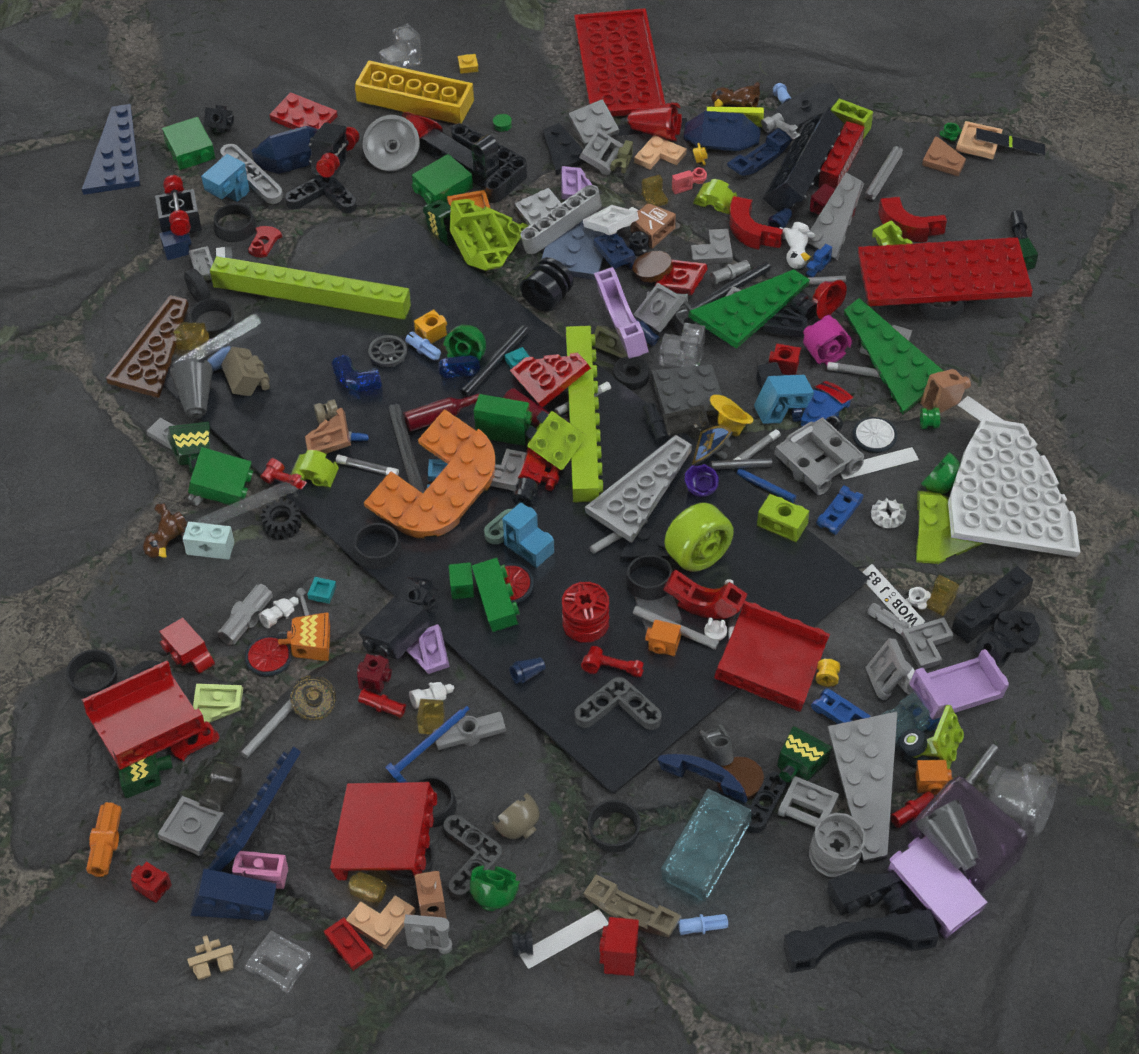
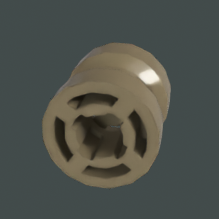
M334 399L329 400L323 405L321 403L314 404V411L319 425L324 420H331L338 414L336 412L338 408Z

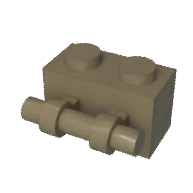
M231 347L221 366L232 393L251 396L257 385L261 386L263 390H268L270 388V379L268 374L264 372L263 362L259 360L258 356H252L249 349Z

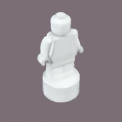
M292 597L289 600L283 598L274 601V607L267 608L259 613L258 616L262 625L270 628L277 623L279 618L286 616V619H288L290 614L294 612L293 607L299 604L298 598Z
M441 682L429 683L430 687L428 689H416L409 692L411 704L414 709L423 707L425 703L434 701V704L437 705L446 699L447 694L453 692L454 686L451 684L444 686Z

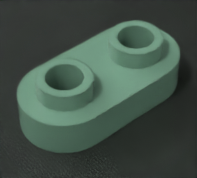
M512 509L504 510L486 525L484 534L487 542L491 544L504 542L503 517Z

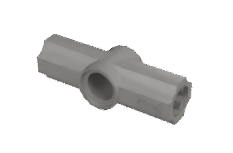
M263 584L256 585L243 602L238 601L233 606L230 618L218 631V637L224 643L234 645L248 627L253 628L257 624L259 613L273 597L272 592Z
M497 712L478 718L473 716L463 717L459 723H456L436 740L438 750L460 744L473 746L482 738L506 732L502 714Z

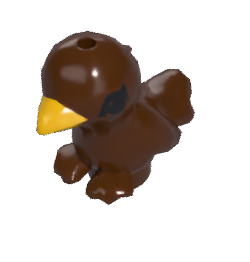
M757 81L753 86L742 87L734 92L732 89L729 90L725 87L717 88L712 93V102L715 107H725L728 105L735 107H757L760 83Z
M165 503L155 505L154 508L161 517L157 533L150 532V535L146 536L143 544L144 553L151 558H166V546L169 541L179 535L183 538L185 527H187V522L179 511L172 515Z

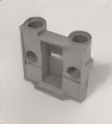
M823 417L815 422L807 423L790 434L784 442L776 446L775 455L793 471L794 479L806 483L817 495L824 494L830 488L831 478L843 470L854 474L860 470L864 463V454ZM823 455L826 456V458L820 462L815 461Z

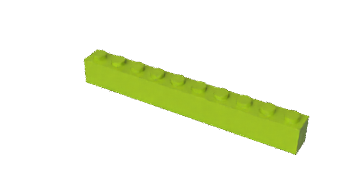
M216 256L210 269L213 287L399 319H406L411 306L409 288L219 256Z
M591 326L566 327L567 356H570V353H579L591 367L590 370L568 387L570 424L586 434V438L571 457L573 502H592L599 496V493H603V480L598 479V476H602V463H598V459H601V446H597V442H601L600 429H596V426H600L599 413H595V410L599 409V399L594 397V394L598 393V381H593V378H597V365H593V362H596V349L592 350V347L595 346V334H591Z

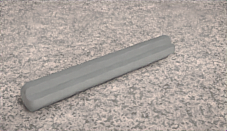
M893 147L865 192L866 199L875 200L902 156L903 149L901 147Z

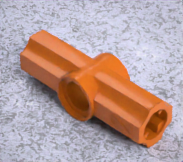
M105 802V804L100 805L96 828H92L89 843L91 850L86 870L89 874L96 877H103L109 873L113 851H116L118 848V827L122 809L121 806L114 803Z

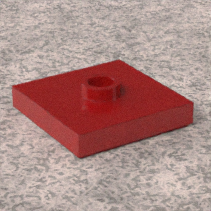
M672 260L673 268L671 272L663 275L664 278L657 281V283L676 294L692 295L708 270L707 264Z

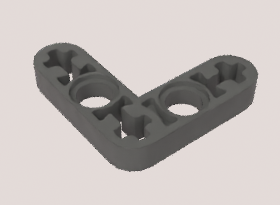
M621 677L612 679L575 709V722L582 728L594 725L618 705L648 730L657 729L662 721L661 711L630 682ZM615 687H617L618 689L623 687V691L617 690L615 692ZM603 698L609 703L606 706H598L596 701ZM631 700H639L642 704L639 707H631L629 702ZM581 714H583V715L589 714V718H587V717H585V716L581 718ZM647 715H648L649 717L655 716V720H653V719L647 720Z
M451 815L444 821L445 835L473 855L449 882L451 897L456 900H464L471 895L470 868L473 866H484V870H494L495 866L502 860V848L496 841L461 816ZM457 824L459 825V830L456 829V828H454V829L451 830V828H450L451 825H452V826H456ZM470 836H476L480 839L475 845H470L466 842ZM487 851L490 852V853H492L493 851H496V856L490 855V856L488 857V856H487ZM464 884V890L459 889L456 891V885L460 887Z

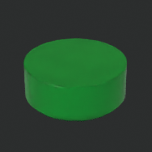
M498 114L493 118V127L500 132L508 131L512 127V119L507 114Z

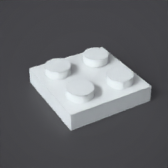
M610 205L583 219L584 227L593 229V231L612 235L617 230L630 226L639 217L636 211Z

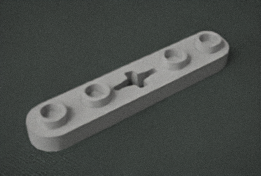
M226 144L220 149L221 158L229 154L245 163L249 186L267 203L276 204L283 199L282 188L237 145Z

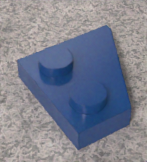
M813 390L814 394L804 410L801 425L804 426L811 421L815 422L822 417L826 420L829 416H838L844 407L848 408L850 406L851 400L842 404L829 393Z

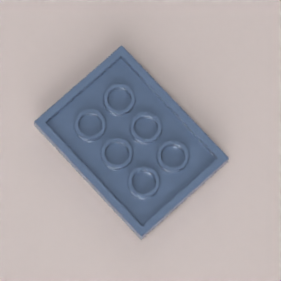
M582 221L547 245L542 259L548 257L560 261L571 272L572 277L596 280L594 273L601 271L604 257L593 245V239L605 233L584 227Z

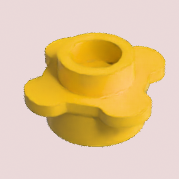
M697 143L698 147L693 149L695 160L697 163L703 162V165H706L705 159L708 158L705 147L701 148L700 143Z

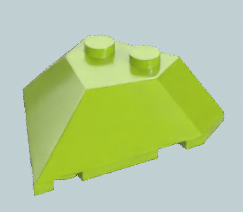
M470 199L452 201L450 232L466 263L483 270L501 268L520 240L521 232L528 225L525 223L518 224L512 221L511 217L486 206L481 208L474 205V201Z
M930 491L917 492V510H919V528L916 545L917 563L940 564L954 554L960 555L984 544L982 542L951 538L948 508L949 497L944 494Z

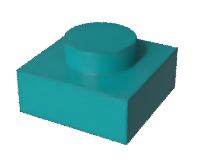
M522 347L505 354V361L512 369L524 358L530 356Z
M314 577L308 592V599L330 604L337 587L336 581Z

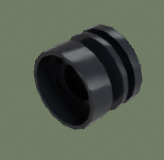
M545 257L522 280L520 291L531 306L540 311L549 312L571 290L574 285V279L571 272L560 261Z

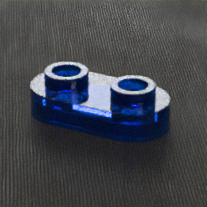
M475 356L444 358L438 364L439 373L446 378L473 376L480 370V361Z

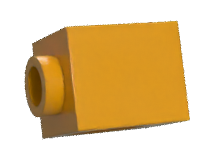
M435 310L414 320L415 333L423 339H428L430 344L447 335V321Z

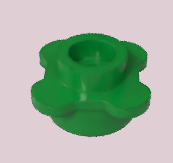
M947 123L944 126V130L940 131V136L950 141H956L957 136L961 135L962 130L955 123Z

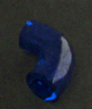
M343 355L333 359L331 363L333 372L339 382L345 387L356 391H370L382 388L377 368L360 371L354 368L349 356Z

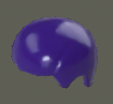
M706 464L700 466L692 465L686 471L684 481L688 491L693 495L705 497L716 491L719 477L716 471Z

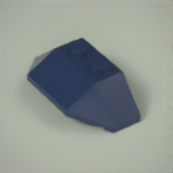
M704 111L685 123L684 140L690 141L698 146L697 143H700L701 148L705 147L706 149L741 151L753 145H759L761 129L741 113Z
M303 126L271 135L262 141L257 148L251 150L253 161L261 169L277 174L309 166L311 156L309 142L318 129Z

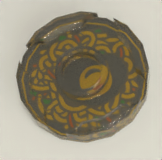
M305 676L299 679L293 685L290 694V704L294 712L301 718L310 721L327 717L333 711L336 703V690L328 680L320 676Z

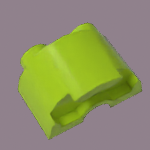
M711 179L710 182L703 183L693 204L703 207L713 205L716 211L730 214L731 201L733 196L737 197V193H733L728 188V183L718 179Z
M892 220L874 229L872 237H876L879 246L913 244L912 241L901 237V229Z
M307 450L306 454L298 456L290 475L300 474L302 481L310 479L317 486L331 487L339 467L335 461L332 463L325 458V453L317 450Z

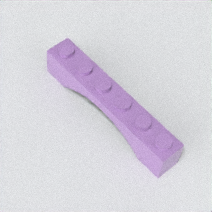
M614 268L594 273L600 296L629 359L649 352L644 332L639 321L635 320L629 308Z

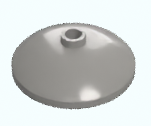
M386 115L376 119L369 125L363 137V151L366 158L374 167L383 171L392 172L407 167L416 158L420 147L419 135L414 125L406 118L397 115ZM392 145H397L396 149L391 150L390 148Z

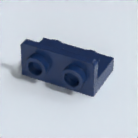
M615 233L612 235L604 234L593 239V245L611 267L615 269L626 265L629 269H633L635 254L632 249L626 246L622 237Z

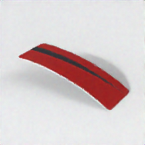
M825 381L815 386V388L829 393L842 404L853 399V396L833 383Z

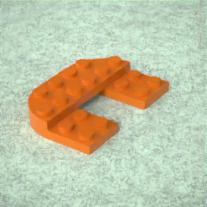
M445 409L418 439V444L448 464L424 493L420 492L391 471L364 502L366 508L394 528L415 538L433 535L438 537L454 529L460 523V518L484 490H488L495 475V453L488 437L481 430H474Z

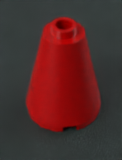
M671 102L632 110L631 114L628 115V125H630L631 129L675 141L677 140L675 135L680 134L682 126V114H678V109H681L680 105Z

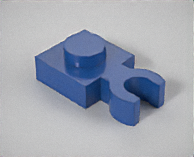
M825 244L821 249L816 250L813 255V261H810L806 266L809 269L806 272L807 276L814 277L817 272H821L831 261L832 246Z

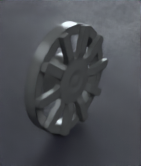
M384 335L371 342L368 353L373 364L375 363L383 368L395 367L405 360L407 346L397 336ZM373 348L379 350L378 352H372Z

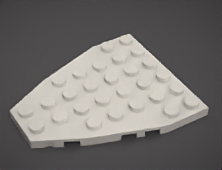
M985 417L981 420L963 453L948 500L951 538L1077 557L1080 554L1075 514L1073 511L1068 510L1065 504L1067 498L1065 494H1060L1057 488L1059 482L1048 460L1044 455H1039L1035 449L1037 443L1029 435V431L1024 424Z

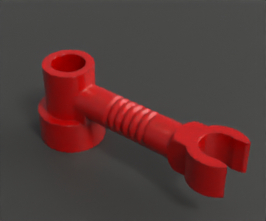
M274 458L269 460L266 464L267 468L260 476L268 484H271L276 479L290 483L298 489H302L307 483L300 479L302 477L300 474L290 475L283 473L284 465Z
M597 646L590 647L588 654L584 656L581 663V668L590 674L597 673L602 664L626 670L627 673L635 677H641L644 671L642 669L643 662L638 660L624 661L602 655L603 650Z

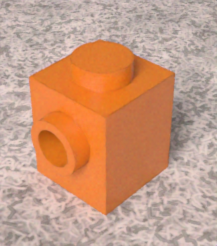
M654 620L652 628L648 627L645 640L649 641L648 650L657 654L675 656L681 639V625Z
M917 760L915 770L917 793H925L927 791L933 795L946 793L948 783H952L951 769H947L946 760Z

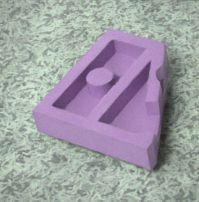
M562 166L561 199H568L582 188L592 185L589 179L585 177V173L581 168Z
M438 624L429 627L406 650L428 674L450 667L441 628Z

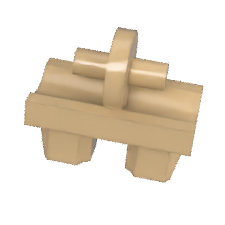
M207 935L202 936L204 944L195 946L196 953L207 951V953L187 959L190 969H193L198 980L211 976L208 964L218 961L221 973L234 969L232 946L229 945L212 951L213 948L219 947L221 944L219 939L209 942Z

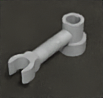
M780 113L761 120V125L766 133L780 128L787 132L792 139L800 136L795 130L798 127L795 124L789 125L785 123Z

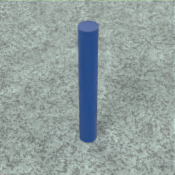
M741 468L737 471V474L744 480L794 503L796 495Z

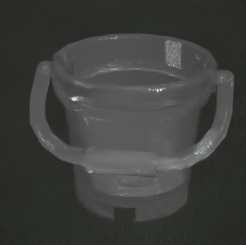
M1024 764L1022 772L996 766L987 782L990 785L988 792L984 791L982 810L1021 827L1025 833L1037 837L1043 830L1052 810L1057 791V779L1054 776L1045 774L1040 776L1034 764Z

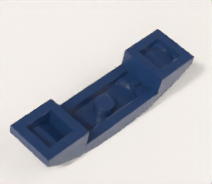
M778 128L766 136V142L745 157L741 154L729 161L727 166L740 175L753 174L774 161L789 146L793 139L785 131Z
M684 754L661 755L657 759L663 771L682 778L686 770L721 783L724 794L744 803L748 799L739 781L727 770L709 760Z

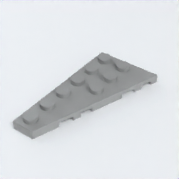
M675 435L585 506L586 513L632 543L692 451L691 444Z
M897 712L828 726V733L850 815L863 826L866 834L865 846L861 853L863 863L887 858Z

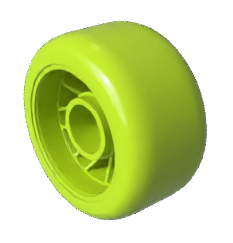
M698 503L682 511L672 521L666 532L664 545L668 554L683 569L691 572L701 571L716 563L728 550L733 539V526L729 519L714 505Z

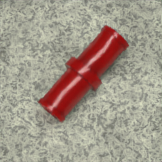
M366 689L361 691L358 698V703H363L376 708V711L380 713L384 711L398 718H402L406 710V704L388 699L387 695L382 694L380 696Z
M927 791L914 801H907L904 807L890 814L892 824L899 828L912 818H919L923 811L936 805L934 795Z

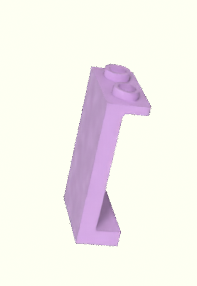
M986 649L981 650L979 656L975 659L930 673H926L924 668L916 669L909 683L932 720L942 716L946 705H951L954 713L1003 698L1009 686L1006 676L1002 674L994 658L990 656Z
M926 836L922 839L917 837L908 845L909 849L903 853L898 851L890 858L891 863L887 870L890 873L895 871L928 910L931 909L932 915L942 926L939 932L946 939L984 909L987 901L961 871L956 869Z

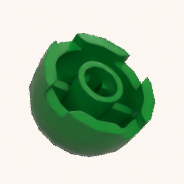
M472 325L455 327L444 340V346L446 345L448 352L447 357L461 367H464L465 364L476 365L486 350V340L483 333Z
M949 452L922 481L921 485L933 493L946 494L950 490L952 491L960 462Z
M484 866L475 867L470 877L471 896L483 909L495 911L496 909L509 906L515 899L520 881H516V874L508 869L495 866V870H484Z

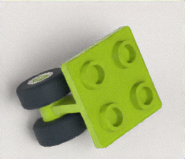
M541 411L537 416V420L541 422L537 428L530 426L526 431V436L531 439L528 447L560 470H563L586 438V434L555 412L551 411L548 414L545 411Z
M946 705L933 737L926 739L925 734L921 730L909 729L900 735L898 746L904 754L906 763L913 768H916L917 760H933L934 756L939 757L940 760H946L947 769H950L952 762L956 759L959 743L963 741L964 732L959 725L957 715L954 713L952 706Z

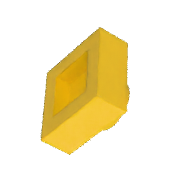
M476 54L458 56L460 74L479 72Z

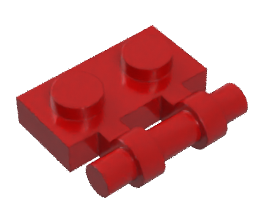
M528 447L518 478L532 479L538 485L543 481L546 483L545 488L552 491L558 483L560 469ZM546 466L551 468L550 473L544 471Z

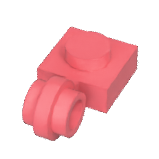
M698 167L692 173L689 170L672 175V191L674 194L691 190L693 183L702 184L707 179L706 171Z

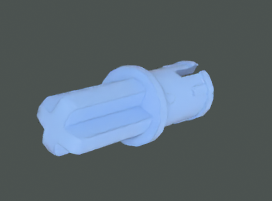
M413 331L410 332L413 338L409 335L406 336V343L416 348L419 354H425L432 360L440 358L441 351L430 344L428 339L421 338Z
M700 914V917L680 919L678 923L680 935L700 932L705 934V931L724 929L728 927V918L725 914L706 917Z

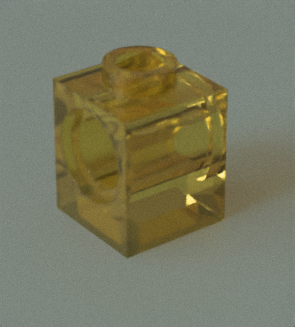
M182 322L174 330L178 350H200L209 339L205 323Z

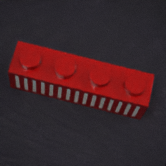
M846 121L841 134L838 136L834 147L821 168L818 187L827 184L832 188H837L845 173L848 172L863 143L865 126Z

